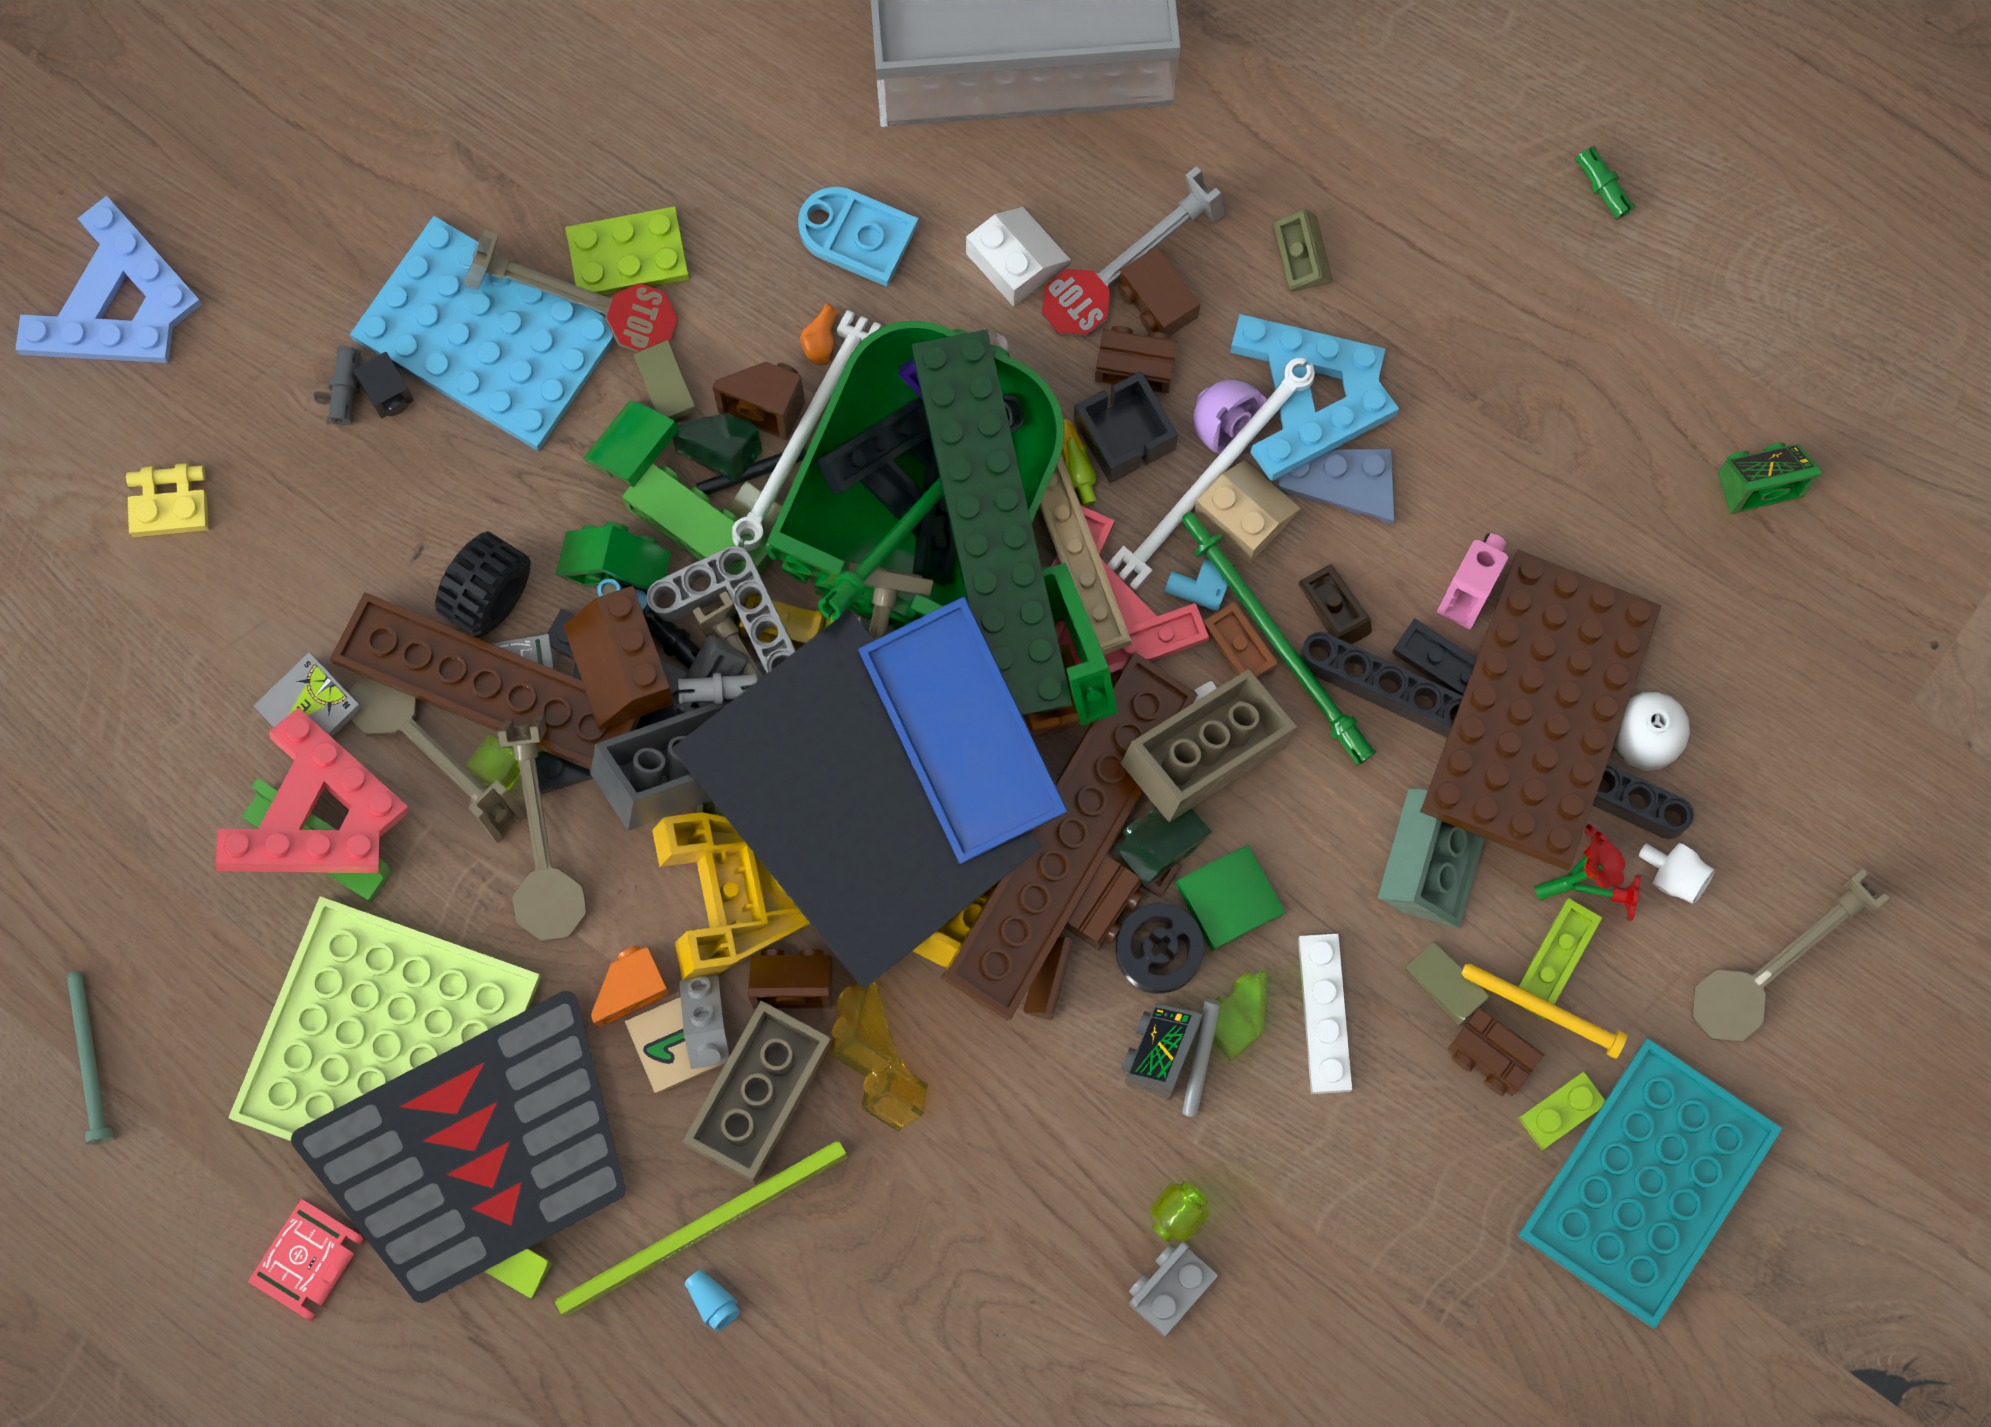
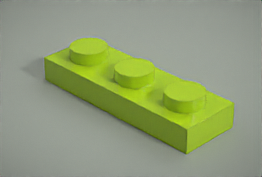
M1567 898L1517 987L1555 1004L1603 917ZM1524 1008L1525 1010H1527V1011H1529L1530 1013L1536 1015L1537 1017L1541 1018L1542 1020H1545V1019H1546V1018H1544V1017H1542V1016H1540V1015H1538V1014H1536V1013H1534V1012H1532V1011H1530V1010Z

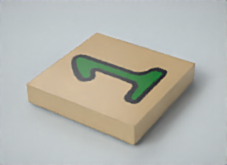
M681 997L625 1021L656 1095L725 1065L718 1064L691 1069L684 1038Z

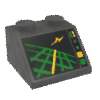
M1157 1003L1152 1013L1144 1011L1136 1030L1137 1034L1142 1035L1138 1049L1129 1048L1121 1068L1128 1072L1125 1083L1169 1100L1202 1014Z

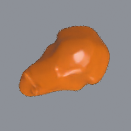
M829 303L823 306L819 315L804 328L800 336L806 357L818 365L828 364L831 361L835 345L832 327L839 311Z

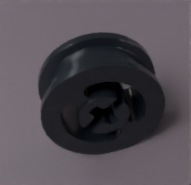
M1153 903L1134 911L1123 923L1115 946L1116 961L1126 980L1134 987L1152 994L1170 993L1186 985L1199 968L1204 953L1203 935L1197 922L1185 910L1167 903ZM1160 922L1170 926L1169 930L1165 928L1152 930L1149 938L1156 944L1164 941L1168 945L1165 952L1172 960H1174L1178 952L1179 945L1177 939H1183L1186 942L1187 959L1179 970L1168 975H1156L1149 972L1148 968L1150 967L1155 969L1167 967L1170 960L1163 953H1159L1157 956L1153 955L1151 951L1154 945L1147 937H1145L1141 946L1142 958L1138 959L1133 956L1131 948L1132 937L1137 930L1146 924Z

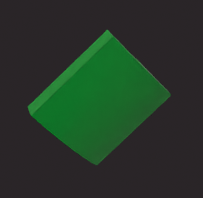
M629 400L583 459L611 478L616 476L634 487L680 428L675 421L643 404Z
M1249 845L1233 851L1175 882L1212 951L1244 937L1248 932L1279 919L1286 913Z

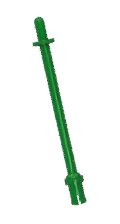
M940 477L853 572L844 571L839 574L835 579V586L818 602L819 610L826 618L829 619L832 615V620H837L853 601L861 599L866 592L864 582L944 496Z
M1185 513L1182 517V522L1199 545L1193 553L1195 557L1207 555L1331 723V732L1329 733L1333 740L1338 739L1355 762L1356 767L1365 762L1376 753V750L1371 747L1357 728L1356 724L1358 721L1354 716L1350 718L1349 715L1342 714L1218 546L1224 538L1223 535L1218 533L1211 537L1194 513Z

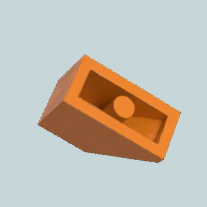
M639 946L630 947L617 955L619 960L610 964L591 1014L592 1020L598 1029L670 996L648 947L642 949Z

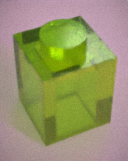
M488 734L466 764L471 774L488 787L497 780L507 791L521 774L519 761L515 760L513 750L509 747H500L499 740Z

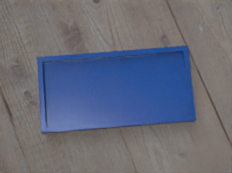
M962 597L858 649L959 864H963L1069 812L966 597Z

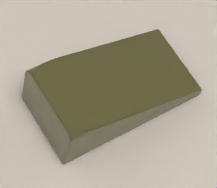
M1434 942L1404 968L1458 1026L1490 997L1481 986L1465 979L1461 974L1462 968Z

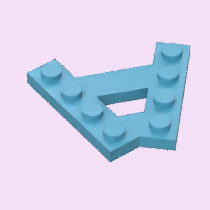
M1239 314L1230 353L1269 362L1274 390L1281 385L1285 378L1286 365L1295 358L1307 359L1306 365L1312 363L1315 373L1342 379L1346 396L1315 412L1312 393L1309 387L1303 391H1296L1282 405L1279 413L1283 430L1252 445L1251 448L1252 456L1271 482L1397 416L1398 406L1378 380L1385 348ZM1306 366L1296 367L1292 372L1293 375L1297 378L1304 377L1307 374Z

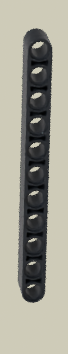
M1315 632L1304 641L1300 657L1314 676L1444 737H1448L1453 723L1450 719V714L1457 712L1462 695L1328 633ZM1321 647L1327 652L1328 658L1321 661L1315 660L1309 654V649ZM1348 663L1359 665L1363 670V675L1359 677L1348 675L1344 670V665ZM1384 679L1392 680L1398 686V691L1395 693L1383 691L1379 681ZM1421 695L1427 696L1432 701L1433 708L1428 710L1419 708L1414 698ZM1607 763L1602 778L1608 782L1610 791L1606 793L1597 791L1593 806L1665 839L1679 837L1691 825L1694 811L1691 804L1684 798ZM1629 794L1641 796L1645 801V809H1636L1631 806L1628 799ZM1667 810L1676 812L1681 819V825L1673 826L1669 824L1665 819L1664 812Z

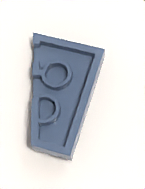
M1391 449L1331 450L1277 478L1278 489L1283 493L1319 504L1325 502L1347 509L1346 512L1359 516L1360 514H1365L1380 519V522L1389 525L1394 524Z

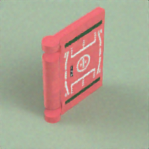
M301 1199L248 1282L312 1322L316 1314L310 1309L303 1307L304 1303L309 1298L322 1306L355 1254L342 1246L345 1239L348 1237L353 1242L361 1245L365 1237Z

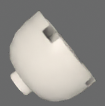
M1642 692L1629 699L1613 747L1615 750L1617 748L1619 754L1624 757V761L1632 767L1644 771L1660 770L1673 763L1685 750L1690 736L1689 718L1682 705L1671 696L1660 692Z

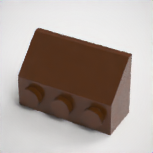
M634 586L595 598L563 625L599 730L674 705L667 678Z

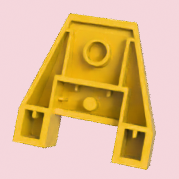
M703 812L667 816L652 829L659 867L697 862L710 928L686 931L675 942L682 980L720 975L751 958V956L760 953L761 950H765L811 925L726 817Z

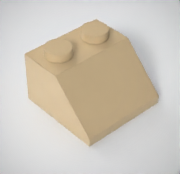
M1243 460L1221 474L1197 499L1194 514L1215 534L1221 533L1224 537L1223 541L1247 562L1251 563L1301 511V508L1246 460Z

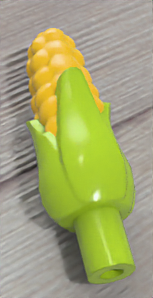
M1063 419L1064 442L1061 456L1073 488L1078 490L1082 506H1090L1097 502L1092 485L1096 482V473L1089 461L1087 447L1082 445V441L1076 433L1077 429L1071 421Z

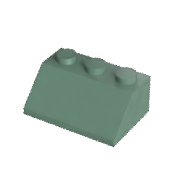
M1408 789L1377 899L1400 912L1449 927L1460 928L1485 838L1421 813L1420 810L1428 790Z

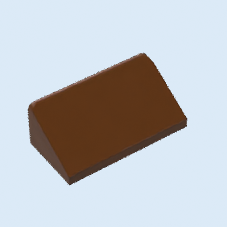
M1058 937L1029 987L1024 1006L1025 1014L1046 1020L1053 1019L1072 948L1071 938Z

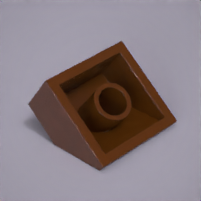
M766 361L717 379L712 386L718 413L786 441L805 403L801 375L798 374L795 368L785 363H778L776 366Z
M765 949L761 950V955L751 956L748 997L753 1009L757 1008L760 1001L776 1009H832L831 955H824V951L820 949L800 950V955H784V950Z

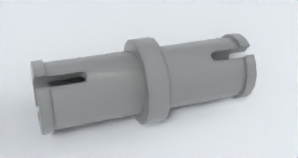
M713 673V677L678 678L679 690L695 689L694 691L678 692L679 704L683 702L713 700L715 704H723V700L735 699L748 689L741 688V686L756 683V673L752 675L722 677L721 673Z

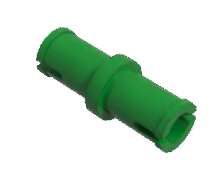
M1591 146L1589 150L1587 148L1574 159L1593 184L1591 186L1593 193L1601 196L1614 215L1615 220L1620 219L1621 216L1624 217L1636 207L1618 183L1620 177L1615 171H1610L1595 146Z

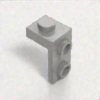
M718 975L681 980L679 984L683 1030L691 1069L725 1064L730 1057V1051L724 1027Z

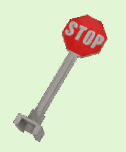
M1198 166L1185 175L1190 194L1178 203L1179 207L1100 273H1095L1091 270L1064 269L1045 285L1042 315L1059 335L1088 337L1108 320L1111 294L1109 286L1119 278L1120 270L1158 246L1189 219L1193 221L1203 212L1215 224L1225 216L1220 191L1217 188L1210 191L1205 186L1202 171Z

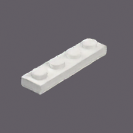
M1338 934L1299 936L1298 948L1311 1094L1351 1092L1352 1082Z

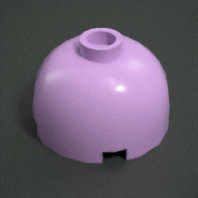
M1227 379L1204 389L1197 398L1193 415V424L1197 436L1211 451L1220 455L1267 401L1266 397L1255 387L1238 380Z

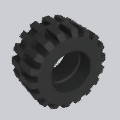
M490 531L477 535L458 552L445 571L438 587L435 610L476 638L485 636L504 621L521 597L531 569L529 556Z

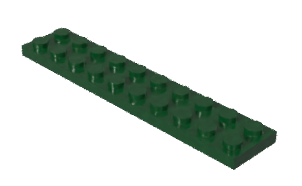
M988 329L911 344L912 356L967 601L1023 717L1069 708L1072 706V700Z

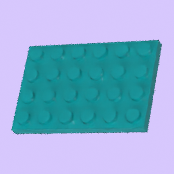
M1646 1038L1517 1237L1654 1329L1659 1324L1783 1128Z

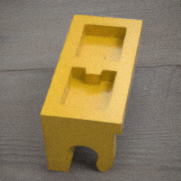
M757 594L749 595L745 608L754 609L758 607L762 602V598ZM773 601L796 650L824 628L825 616L819 610L815 612ZM741 620L739 625L741 635L750 638ZM766 628L760 634L759 640L766 643L773 642L778 636V629Z

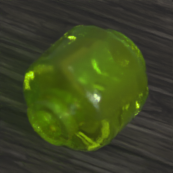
M1183 1181L1181 1184L1169 1183L1149 1207L1150 1215L1155 1221L1151 1227L1168 1242L1173 1237L1180 1241H1188L1208 1219L1209 1211L1206 1204L1209 1201L1203 1193L1187 1181Z

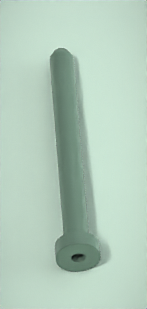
M79 971L69 973L67 982L90 1130L85 1132L84 1136L86 1144L95 1145L114 1140L113 1128L106 1127L84 978Z

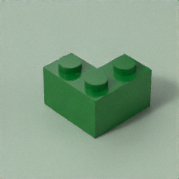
M607 522L602 527L584 525L580 530L565 532L555 575L583 587L598 586L602 580L614 579L620 587L628 588L634 586V589L642 590L647 595V591L653 583L666 577L671 551L658 546V541L654 538L643 535L636 536L629 533V528L620 523Z

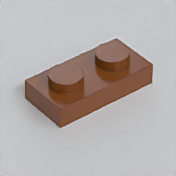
M1235 601L1203 621L1208 635L1237 676L1249 669L1259 679L1277 667V661Z

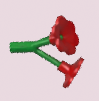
M1587 824L1584 832L1590 838L1591 845L1583 852L1584 857L1567 875L1535 886L1536 895L1541 901L1573 890L1611 897L1612 902L1625 905L1627 920L1632 921L1639 897L1641 875L1636 874L1628 888L1617 887L1624 882L1622 871L1625 868V860L1622 857V853L1603 833ZM1589 877L1595 879L1599 887L1577 882Z

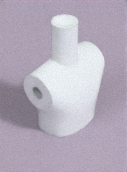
M1648 843L1643 846L1639 853V857L1659 868L1652 882L1653 886L1669 896L1679 897L1691 904H1695L1715 873V869L1703 862L1695 851L1681 843H1678L1668 856Z

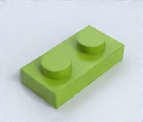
M1583 1071L1518 1119L1543 1151L1600 1110L1605 1099Z

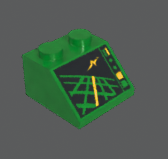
M1776 443L1764 448L1761 453L1750 455L1749 451H1741L1728 456L1718 471V475L1730 514H1735L1803 498L1820 477L1821 470L1800 444L1786 447L1785 443Z

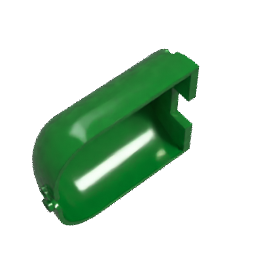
M926 321L896 322L881 327L869 334L857 345L846 362L765 546L771 559L778 560L780 558L783 561L781 570L797 582L807 583V581L813 583L816 589L815 594L822 598L835 586V579L839 574L846 571L848 561L860 564L899 520L860 481L843 492L833 495L815 460L909 401L919 397L898 375L899 367L913 358L911 344L966 334L968 332L961 329L951 330ZM991 345L1002 395H1014L1020 400L1024 408V422L1018 430L1011 432L1032 524L1062 452L1064 442L1062 412L1054 393L1040 375L1022 362L1009 357L1010 354L1005 349ZM909 450L894 458L893 461L923 490L926 467ZM910 532L879 567L913 574L917 537ZM956 550L952 582L942 586L933 582L930 596L898 592L895 608H891L888 626L895 627V630L962 597H966ZM865 585V594L860 600L853 601L845 610H850L860 617L871 620L874 609L872 599L875 588Z

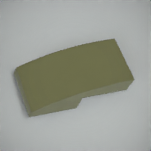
M668 340L633 354L657 412L672 420H676L697 411Z

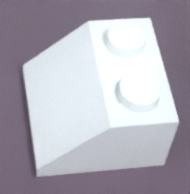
M1024 207L994 214L966 236V254L1013 307L1071 263V259Z

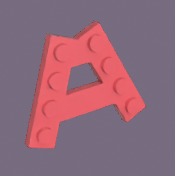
M1081 506L1100 556L1114 527L1115 520ZM1058 554L1051 565L1052 567L1061 564ZM1101 559L1132 642L1130 646L1104 655L1109 667L1110 676L1119 674L1129 656L1134 652L1152 662L1209 641V635L1196 603L1157 616ZM1063 620L1054 622L1059 646L1069 644L1075 664H1081L1065 622Z
M297 708L270 730V739L289 755L294 762L258 829H217L216 871L378 873L379 838L408 814V806L300 708ZM324 788L349 810L339 830H303Z

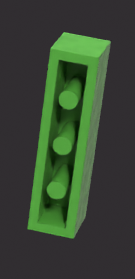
M652 463L634 487L630 486L622 496L626 509L698 561L727 547L736 546L732 540V531L735 522L739 519L724 508L721 511L715 509L709 504L711 501L709 497L696 487H692L689 490L679 483L680 477L665 465L658 468ZM745 534L741 537L743 540L742 548L744 549L745 541L754 539L752 535ZM764 536L758 548L747 551L754 561L760 576L774 560L769 557L765 546L768 539ZM743 560L732 562L728 567V573L730 575L740 574L744 571L746 562Z

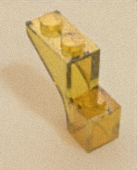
M873 982L868 987L862 988L857 983L853 987L845 988L838 998L837 1006L839 1009L836 1023L831 1032L833 1040L830 1055L866 1077L862 1086L864 1094L861 1109L898 1132L923 1115L928 1084L913 1074L899 1057L894 1046L877 985Z

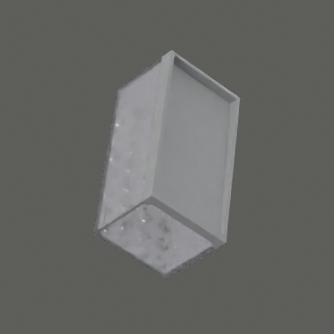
M870 0L880 127L1173 106L1181 48L1176 0Z

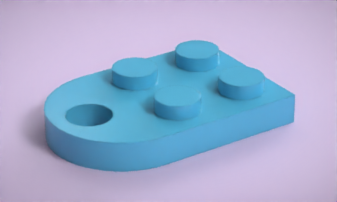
M827 187L813 193L802 205L798 216L800 237L809 252L822 260L888 287L919 225L917 217L844 187ZM815 210H824L829 214L828 220L823 224H814L808 217Z

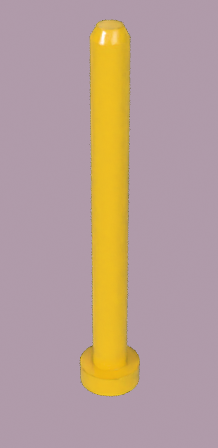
M1465 964L1461 974L1465 979L1607 1048L1606 1055L1617 1059L1626 1043L1628 1034L1617 1030L1615 1034L1610 1033L1473 964Z

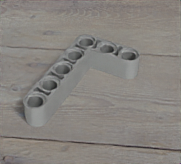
M731 546L656 581L647 591L648 605L659 619L667 622L679 620L693 613V610L698 607L702 609L721 600L719 595L726 591L738 611L766 673L770 672L796 651L749 553L741 547ZM736 560L746 562V567L740 574L730 575L728 573V567L732 562ZM698 578H711L710 586L705 591L697 592L693 590V584ZM673 593L676 595L675 602L671 607L665 609L658 607L659 599L664 594ZM754 593L762 595V602L758 607L746 609L743 606L746 597ZM770 627L778 629V636L773 642H760V634L763 630Z

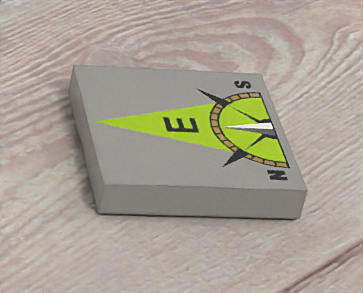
M310 652L254 705L273 727L278 725L297 708H300L331 737L363 708Z

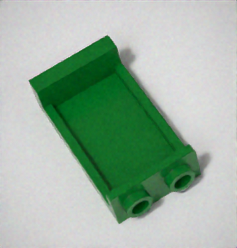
M1066 562L1053 567L1043 568L1042 572L1053 621L1063 620L1081 662V664L1066 668L1074 707L1080 725L1082 726L1118 714L1108 664Z

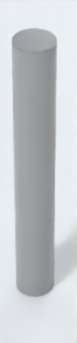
M1206 999L1204 1002L1182 1114L1190 1117L1198 1115L1221 1004L1213 999Z

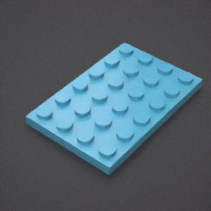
M433 216L354 327L350 336L353 341L377 355L387 352L393 364L535 450L540 451L615 342V338L605 321L606 317L590 308L505 277L500 279L486 274L477 290L463 285L474 259L472 257L478 242Z

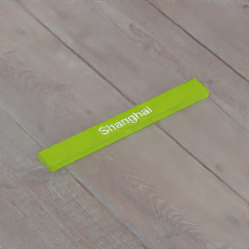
M835 1141L556 1299L555 1304L561 1315L567 1317L844 1161L848 1157L840 1141Z

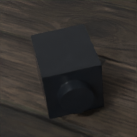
M387 352L353 369L381 419L386 416H396L407 409L408 404L414 401L408 387Z

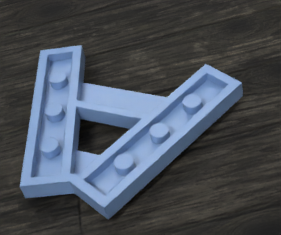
M105 196L77 218L99 244L97 251L58 317L20 315L15 349L19 355L169 363L173 328L202 306L196 295L109 197ZM128 277L146 297L132 321L102 319L125 278Z

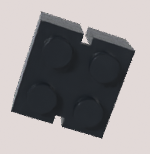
M1142 371L1111 386L1110 403L1112 407L1107 409L1108 395L1105 390L1074 406L1073 421L1109 484L1139 469L1141 459L1147 465L1176 450L1178 433Z

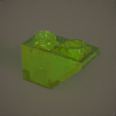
M1263 969L1254 976L1248 971L1232 985L1235 992L1225 1001L1220 996L1214 999L1221 1004L1213 1042L1230 1061L1257 1040L1264 1030L1267 974Z

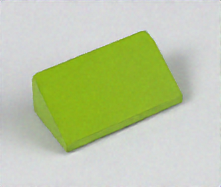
M526 1249L484 1272L533 1299L553 1264Z

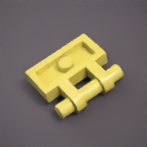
M188 463L175 464V468L155 470L154 466L141 467L140 471L127 472L126 482L128 487H143V495L128 497L129 534L132 537L209 530L207 493L204 490L192 491L191 483L193 481L205 480L204 466L189 467ZM177 483V492L158 494L157 485Z

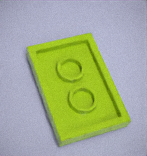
M675 206L565 227L575 283L578 287L607 296L638 283L655 287L689 280Z

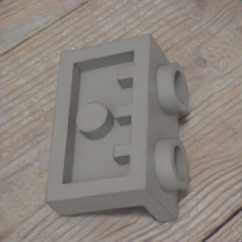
M1184 1241L1178 1248L1171 1243L1156 1259L1155 1262L1161 1266L1151 1278L1144 1273L1129 1290V1293L1134 1298L1128 1305L1164 1337L1218 1277L1209 1266L1188 1249L1189 1246Z

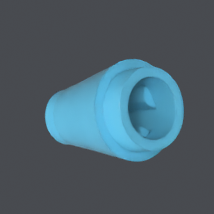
M704 1270L695 1272L686 1280L684 1285L688 1289L707 1327L711 1326L716 1332L720 1331L739 1316L741 1310L737 1306L738 1300L712 1277L707 1275Z

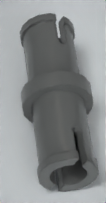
M339 346L336 350L337 357L334 377L329 380L328 388L332 390L327 421L331 423L334 419L333 424L350 425L354 394L359 391V382L356 381L357 376L353 369L358 367L361 351L359 349L354 351V347Z

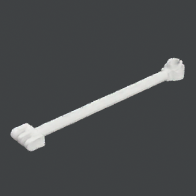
M849 310L846 311L837 327V336L844 338L845 341L751 513L749 512L747 517L735 522L732 540L736 546L743 547L741 537L745 534H750L754 537L753 540L744 542V549L746 551L755 550L761 545L763 541V521L830 400L846 362L857 345L869 334L881 328V324L874 322L869 332H864L868 319L861 316L855 327H853L851 324L855 313Z
M1295 358L1286 365L1285 378L1281 385L1138 549L1132 553L1123 546L1108 563V566L1113 571L1122 562L1127 564L1118 575L1124 582L1134 571L1138 573L1137 577L1130 584L1134 591H1137L1153 573V570L1145 562L1180 524L1183 515L1193 509L1197 499L1228 469L1289 397L1294 395L1296 391L1308 389L1313 384L1315 377L1314 367L1312 363L1306 365L1307 359ZM1306 366L1307 374L1304 377L1297 378L1293 375L1292 372L1296 367Z

